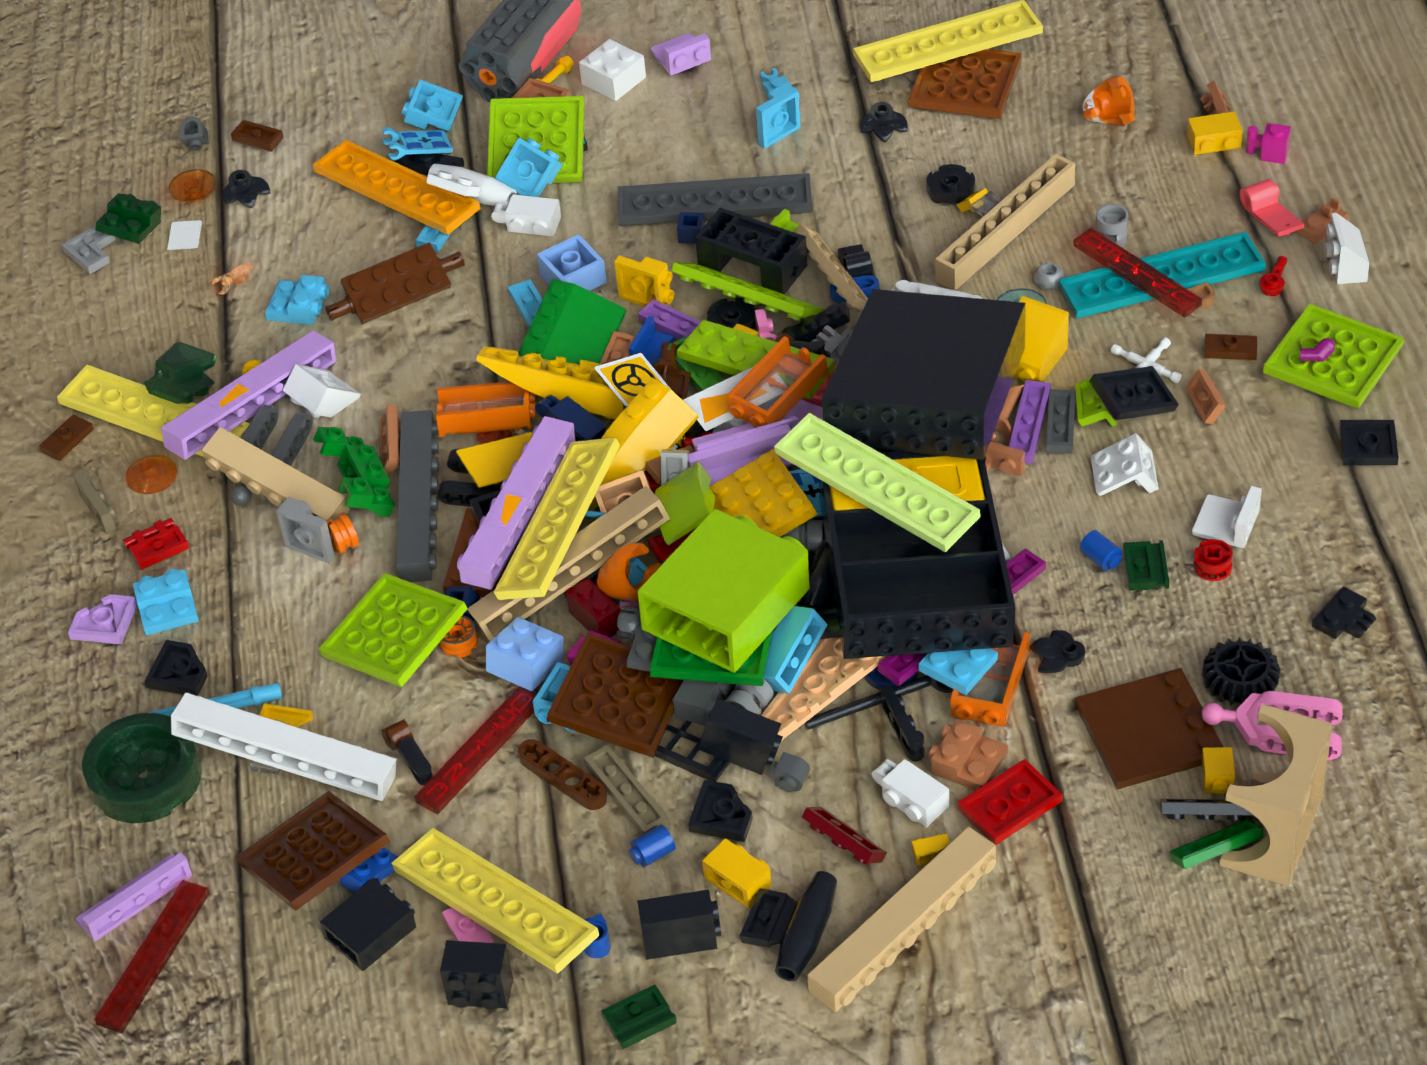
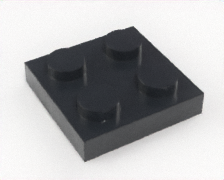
M1340 420L1339 428L1343 465H1398L1399 456L1394 420Z

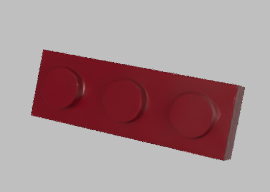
M806 807L802 818L810 823L809 827L812 830L828 835L832 838L831 842L835 846L845 850L848 849L854 854L853 858L862 864L869 865V863L883 862L887 854L886 851L824 808Z

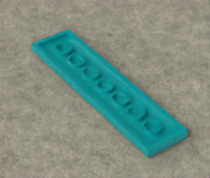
M1245 231L1128 261L1134 266L1138 263L1140 264L1132 271L1130 269L1133 266L1124 262L1059 279V288L1076 319L1168 296L1176 291H1185V289L1204 282L1214 284L1265 271L1266 262ZM1139 269L1143 270L1144 272L1152 276L1154 279L1148 277L1147 275L1139 271ZM1161 278H1163L1164 280L1174 285L1176 288L1160 286L1169 292L1166 293L1165 291L1155 286L1154 283L1169 285L1163 280H1161Z

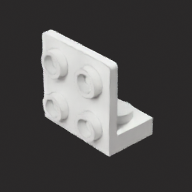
M1137 433L1091 455L1095 489L1099 496L1135 480L1138 486L1142 485L1149 494L1159 489L1152 450Z
M1251 486L1248 495H1243L1240 502L1210 494L1207 495L1192 529V535L1209 540H1222L1228 545L1245 548L1260 511L1262 488Z

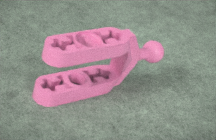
M1267 691L1262 694L1252 693L1237 708V711L1224 710L1217 703H1208L1201 712L1202 719L1209 725H1217L1221 721L1234 722L1248 745L1258 746L1259 749L1266 752L1286 755L1288 754L1284 743L1276 731L1269 725H1257L1258 712L1262 704L1330 722L1332 726L1342 721V704L1335 699L1277 691ZM1332 732L1328 760L1336 759L1342 754V739L1339 735Z

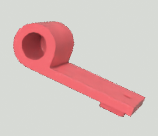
M1270 179L1240 190V200L1245 210L1276 236H1289L1291 232L1304 228V223L1278 203L1279 187Z

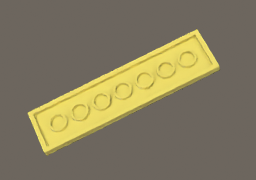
M1020 0L853 48V54L870 82H874L1043 33V25L1025 0Z
M86 365L57 396L61 405L162 442L161 427L197 405L90 365ZM243 422L229 432L242 438L250 423ZM201 450L195 453L204 457Z
M616 437L570 443L494 590L498 600L545 596L620 447Z
M434 828L391 863L396 873L557 974L599 936L596 926Z

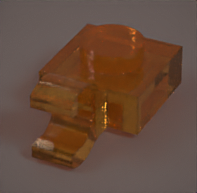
M247 261L225 275L214 278L210 284L221 283L223 289L217 293V296H222L229 291L232 281L239 284L249 278L247 273L254 268Z

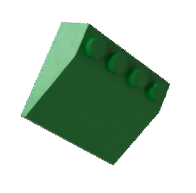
M552 279L519 349L518 356L536 353L541 354V357L546 360H555L556 356L565 357L567 363L579 364L580 360H586L600 364L613 332H618L627 312L626 308L576 284Z

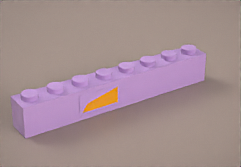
M311 331L162 426L164 447L182 459H188L203 449L219 427L231 431L254 416L261 405H271L285 396L286 393L282 390L295 364L323 370L336 362L334 342L315 331Z
M544 416L539 426H535L530 442L524 445L522 455L518 461L514 462L509 478L503 481L497 498H493L488 514L482 517L478 531L470 537L467 550L458 558L457 569L460 571L461 582L490 590L493 588L530 523L570 443L575 442L574 423Z

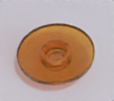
M201 169L184 171L175 176L169 184L171 196L177 201L186 203L203 200L210 196L216 188V180L213 174Z
M145 456L130 465L125 476L126 482L134 492L140 494L158 493L167 489L175 481L177 467L174 461L166 456Z

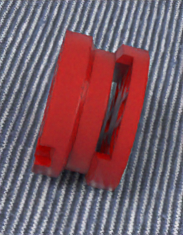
M1217 539L1200 542V546L1198 548L1195 547L1194 570L1197 575L1208 581H1220L1227 578L1231 574L1233 566L1232 548L1226 542Z

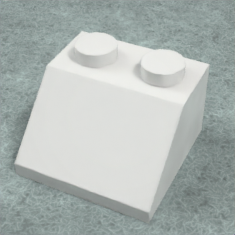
M295 364L282 390L291 397V402L304 406L307 409L306 413L315 418H320V416L332 418L359 399L361 395L330 371Z

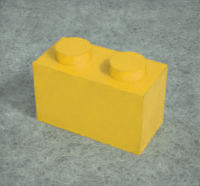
M1235 111L1188 118L1187 138L1194 155L1241 148L1243 129Z
M726 838L702 860L704 878L747 908L753 905L759 889L768 890L772 886L771 872L768 864L762 859L754 858L741 845L733 844Z

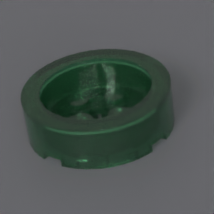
M158 713L133 714L107 725L90 741L82 760L83 776L94 804L103 810L106 816L126 823L152 822L170 815V810L182 802L186 804L191 799L199 786L202 774L201 761L195 742L171 735V717ZM146 769L151 772L144 778L137 777L142 772H145Z

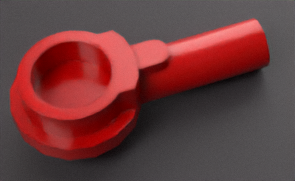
M1279 256L1272 272L1260 278L1259 286L1263 294L1277 296L1283 290L1285 281L1281 275L1287 263L1286 257Z

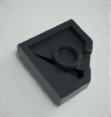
M166 640L145 679V684L147 688L183 695L189 693L198 696L208 675L191 644Z
M704 779L688 823L689 832L745 842L753 820L752 812L747 805L743 804L732 784Z

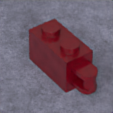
M588 577L564 592L569 613L588 631L613 637L620 630L617 627L618 615L621 613L620 608Z

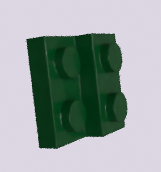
M118 193L107 203V212L96 222L95 231L139 244L161 223V206L154 201L136 199L132 194Z

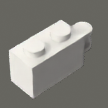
M512 194L510 202L498 201L491 217L497 223L506 224L507 232L554 237L561 219L559 199Z
M886 759L872 772L873 779L882 786V797L886 803L892 807H897L906 813L909 819L919 822L926 828L949 807V788L906 759L898 765Z

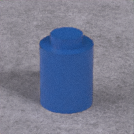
M1098 530L1089 532L1080 544V552L1105 571L1115 569L1122 561V549Z
M659 825L630 842L631 848L628 852L636 865L641 864L643 867H646L671 853L676 847L669 831L663 825Z

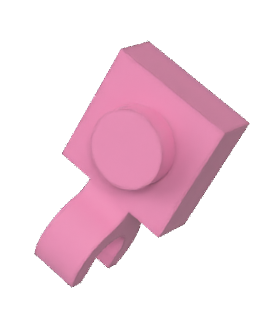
M765 309L755 310L756 331L759 332V337L774 341L777 336L771 334L774 333L772 319H767Z

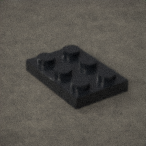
M1153 366L1093 374L1089 380L1114 420L1174 412L1179 405Z

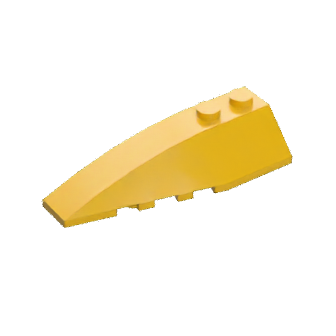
M484 346L477 355L476 360L499 376L543 398L553 395L561 401L568 396L590 414L602 415L608 420H616L626 408L594 367L603 364L580 360L579 364L567 363L565 357L556 356L555 360H546L541 357V354L536 353L518 356V352L515 350Z
M652 378L621 412L601 438L616 437L620 447L600 486L641 470L646 471V462L660 457L662 449L671 450L699 418L698 415L670 388ZM595 496L588 508L589 511H593L599 506Z

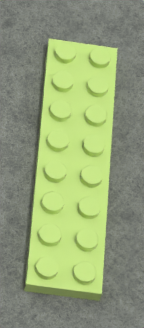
M808 413L774 446L775 454L944 552L981 517L980 509L811 413Z

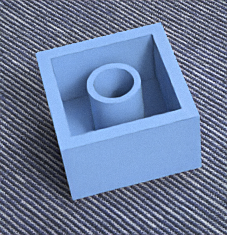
M579 234L537 254L540 277L548 285L552 279L576 284L591 291L607 283L604 260Z
M520 617L514 619L486 645V672L530 691H533L550 675L557 662L563 663V636Z

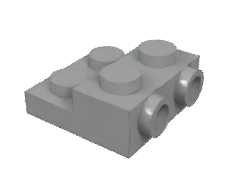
M288 497L279 505L276 511L285 547L330 563L334 559L335 554L327 521L319 516H313L311 506L306 502Z

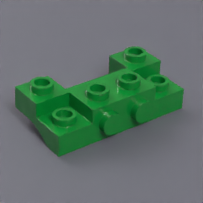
M318 427L313 440L317 443H323L320 454L340 456L337 466L343 478L338 491L339 493H348L344 503L345 506L368 509L379 517H390L395 506L387 490L390 478L374 447L365 445L362 438L355 436L346 437L342 428Z

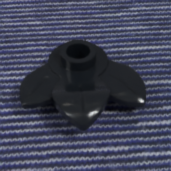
M877 102L871 107L870 113L862 118L860 128L862 133L874 131L880 140L886 142L894 130L907 132L908 124L906 118L901 113L895 112L890 104Z
M236 170L230 174L228 178L229 184L222 192L226 204L238 200L243 205L253 208L257 195L270 194V187L261 177L251 176L245 170Z
M1053 630L1050 638H1039L1030 645V649L1034 653L1043 657L1038 667V672L1057 673L1063 671L1067 666H1078L1082 663L1086 653L1084 645L1074 641L1072 635L1063 630Z

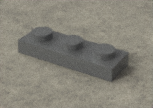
M1049 389L1046 453H1073L1076 390Z

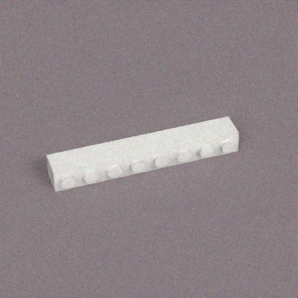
M185 693L171 715V735L379 801L384 800L395 780V758L249 713L226 704L211 701L201 696Z

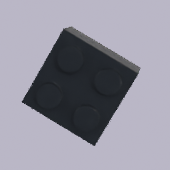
M446 940L440 974L448 1005H454L459 1008L470 1006L484 1007L490 1010L497 1008L508 1009L513 974L507 945L501 943Z

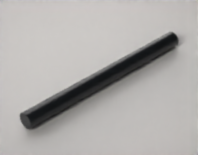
M928 675L893 687L896 695H907L932 686L930 682L931 677ZM881 692L815 715L805 722V726L809 730L881 704Z

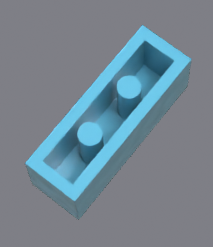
M794 606L777 625L773 633L764 678L773 691L790 694L828 625L812 608Z

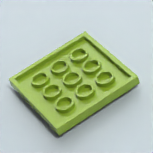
M584 96L490 99L487 176L496 177L518 138L525 141L530 138L541 145L539 150L545 153L548 149L560 156L557 161L563 165L552 183L583 182Z
M1309 303L1264 364L1263 373L1359 409L1402 348L1404 338ZM1324 338H1331L1335 342L1334 352L1325 361H1300V348H1314Z
M384 573L319 647L318 651L324 658L402 688L468 608L464 601Z

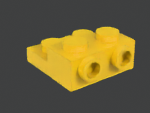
M620 255L616 258L614 264L619 298L644 307L652 299L664 305H668L673 301L675 292L670 289L673 274L671 271H668L667 263L647 256L641 262Z

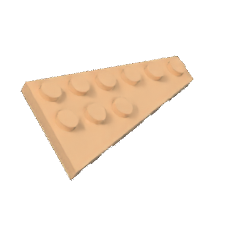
M840 637L820 639L790 694L778 692L761 716L781 723L778 735L783 736V740L875 669L888 656L843 659Z

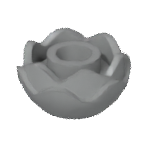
M1044 263L1037 267L1034 272V283L1042 290H1056L1059 287V279L1064 278L1063 270L1055 263Z

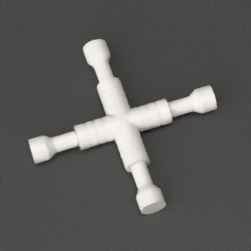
M1163 337L1159 341V345L1153 348L1145 357L1132 351L1129 353L1116 344L1111 348V354L1127 358V361L1137 365L1135 368L1153 366L1159 376L1164 375L1174 383H1178L1181 379L1180 373L1166 370L1164 366L1155 362L1161 355L1162 350L1167 349L1171 345L1170 340L1166 337Z

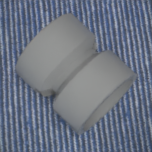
M1106 204L1097 210L1095 236L1106 242L1099 248L1102 249L1109 244L1115 249L1120 250L1127 244L1129 215L1125 207L1118 204ZM1095 238L1096 244L1100 245L1102 242ZM1108 246L1104 250L1111 251L1113 249Z
M808 520L806 524L799 525L784 534V536L797 539L805 549H808V555H815L818 547L824 540L823 520Z
M764 680L763 686L737 684L735 690L730 693L725 701L760 715L761 710H764L773 698L774 692L766 680Z

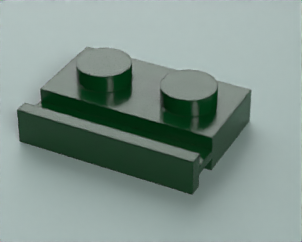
M1159 540V543L1151 544V541L1123 543L1129 591L1157 589V586H1165V589L1169 588V575L1163 540Z
M656 984L601 1010L602 1018L615 1039L618 1040L622 1050L677 1023L675 1014L671 1012L668 1003Z

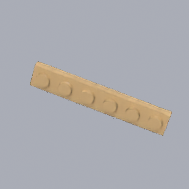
M800 223L795 232L806 236V248L810 251L808 253L809 256L819 263L817 265L818 268L828 275L827 280L837 287L836 292L847 300V306L854 312L863 311L868 300L866 295L821 236Z

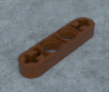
M529 739L519 745V760L524 767L589 810H598L604 807L607 802L605 786L540 741ZM554 763L559 765V768L552 772L544 769L548 764ZM572 777L580 779V782L573 786L565 783L567 779Z

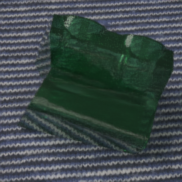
M182 342L174 343L156 360L155 375L144 382L148 393L176 404H188L193 402L194 396L207 395L215 382L203 371L215 366L216 356L211 352Z

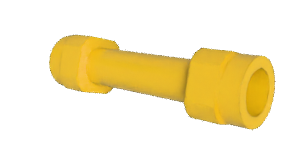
M567 55L561 57L556 61V67L542 79L536 78V80L550 84L560 74H567L574 66L573 60Z

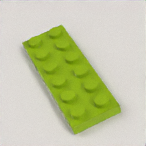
M673 263L671 272L680 274L679 279L692 283L693 281L700 282L701 287L711 290L716 288L722 290V294L734 298L736 296L744 298L743 301L749 304L766 305L765 309L776 313L780 311L788 313L787 317L801 321L810 315H816L824 311L822 307L696 263Z
M702 320L677 349V355L680 359L735 376L754 367L778 342ZM790 346L791 353L799 356L798 352L800 349ZM810 352L811 362L813 363L820 355ZM826 357L828 375L825 378L822 377L807 392L804 398L811 399L836 368L834 359ZM776 372L788 388L795 382V380Z

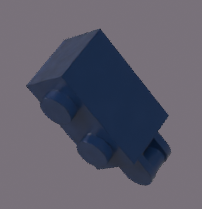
M548 395L535 405L536 412L542 418L546 416L574 423L575 442L601 439L605 433L607 426L568 396L559 401L553 395Z

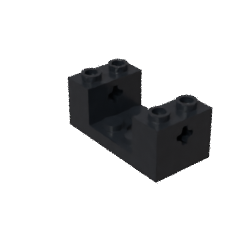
M719 208L695 236L697 262L699 265L721 272L732 257L760 266L762 287L782 294L789 290L808 266L806 236L723 208Z

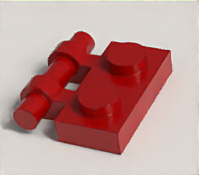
M172 518L165 521L158 520L153 523V526L143 531L138 529L131 533L132 536L123 539L125 547L130 550L132 557L141 570L189 549L188 541L179 527L175 526Z

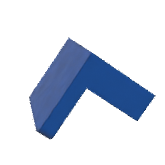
M648 316L629 346V356L642 353L652 365L660 359L661 345L664 342H669V344L675 342L674 335L656 331L654 317Z

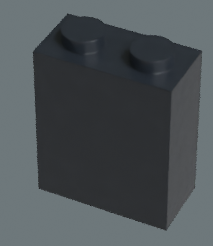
M717 698L698 750L762 775L766 765L772 766L783 736L778 735L781 723Z
M374 878L319 921L324 939L362 971L366 970L416 928L415 911L411 904L406 900L401 901L387 884L381 885Z
M709 889L637 900L646 960L717 949L716 937L722 936L717 900L711 901Z

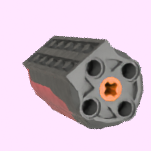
M503 0L466 43V50L462 54L461 62L458 65L460 72L465 76L470 86L485 101L490 102V99L512 98L529 78H538L575 33L581 14L580 1Z

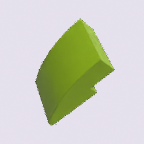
M699 461L655 490V495L660 499L670 517L668 521L660 526L668 546L698 527L714 509L716 496L709 488L711 477Z

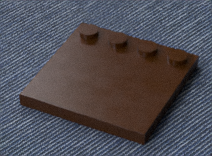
M587 632L547 714V721L654 758L675 711L673 698L684 680L651 677L649 671L627 668V659L631 647Z
M1182 668L1075 697V706L1117 790L1199 767L1202 763L1203 748L1223 747L1213 726L1207 724L1202 719L1201 712L1203 707Z
M328 791L236 856V859L241 867L296 911L369 857L377 854L390 843V840L385 832Z

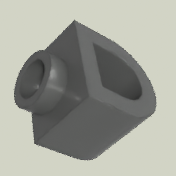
M186 118L180 125V140L189 149L199 150L203 147L202 145L209 144L208 130L198 118Z
M783 752L779 762L775 761L770 770V778L775 779V786L780 787L786 792L799 791L810 772V766L804 759Z

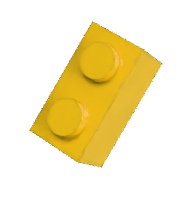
M947 833L912 841V854L916 866L928 864L950 844Z

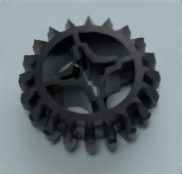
M1240 637L1236 642H1233L1228 638L1225 644L1218 642L1215 648H1210L1208 656H1205L1203 661L1202 676L1205 687L1210 689L1211 696L1219 695L1220 702L1229 700L1232 706L1235 702L1242 704L1252 693L1262 694L1267 691H1275L1279 684L1280 667L1277 656L1272 655L1271 648L1263 649L1262 642L1253 644L1251 638L1245 642Z

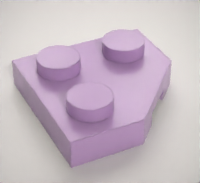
M110 594L101 599V604L89 610L85 607L77 611L68 631L70 639L122 644L138 605L136 597Z

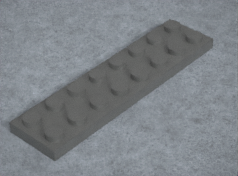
M810 173L618 187L619 226L678 222L680 212L704 213L705 220H709L719 208L747 217L779 215L784 209L789 210L790 214L812 212Z

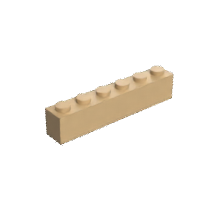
M219 427L201 450L206 460L205 464L210 469L224 472L231 481L235 483L240 481L256 495L263 494L272 504L278 507L290 497L306 502L311 506L313 516H319L324 520L330 518L334 520L337 518V515L343 512L347 514L350 510L344 504L345 496Z

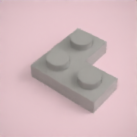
M96 225L62 244L63 252L89 274L110 263L108 255L101 249L116 240L115 236L95 231Z

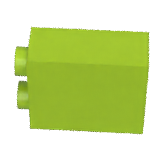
M714 509L638 590L642 630L735 673L810 589L808 549H805L793 537L784 536L781 538L760 529L751 519L745 516H737L735 518Z

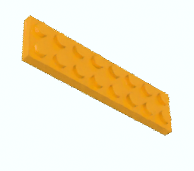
M346 139L313 164L314 172L446 235H449L481 209L478 200L427 184L426 176Z

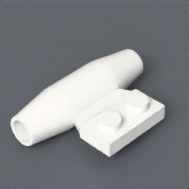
M433 164L428 172L427 184L463 196H469L478 200L483 205L496 206L498 201L510 202L512 194L517 195L515 189L497 179L463 167Z

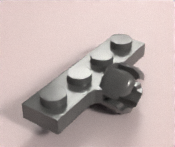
M623 606L620 610L622 613H619L617 619V627L620 629L617 631V635L624 639L634 640L627 659V668L650 672L657 636L642 630L639 607Z

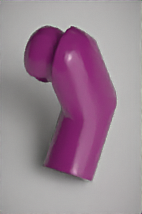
M1324 338L1314 348H1300V361H1325L1334 352L1335 342L1331 338Z

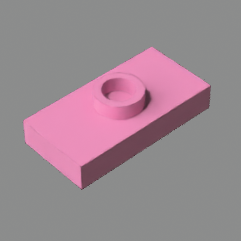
M449 908L442 912L443 919L456 941L494 943L487 929L457 910Z

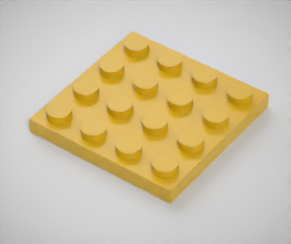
M774 449L709 487L716 496L714 509L735 518L737 516H745L751 519L760 529L778 537L783 536L818 515L814 506L784 463L775 454Z

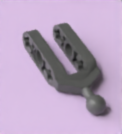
M261 405L241 439L262 449L277 423L278 409L269 405ZM301 412L295 413L271 455L291 466L311 432L313 425L312 416ZM243 483L234 487L231 491V500L237 505H245L251 499V491Z

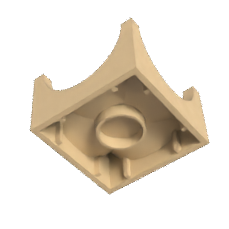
M1262 704L1258 712V720L1269 725L1279 735L1286 748L1290 766L1285 772L1280 773L1255 770L1251 786L1229 785L1226 801L1246 809L1257 817L1265 826L1268 835L1250 848L1240 851H1228L1222 854L1220 866L1290 886L1323 797L1332 723Z

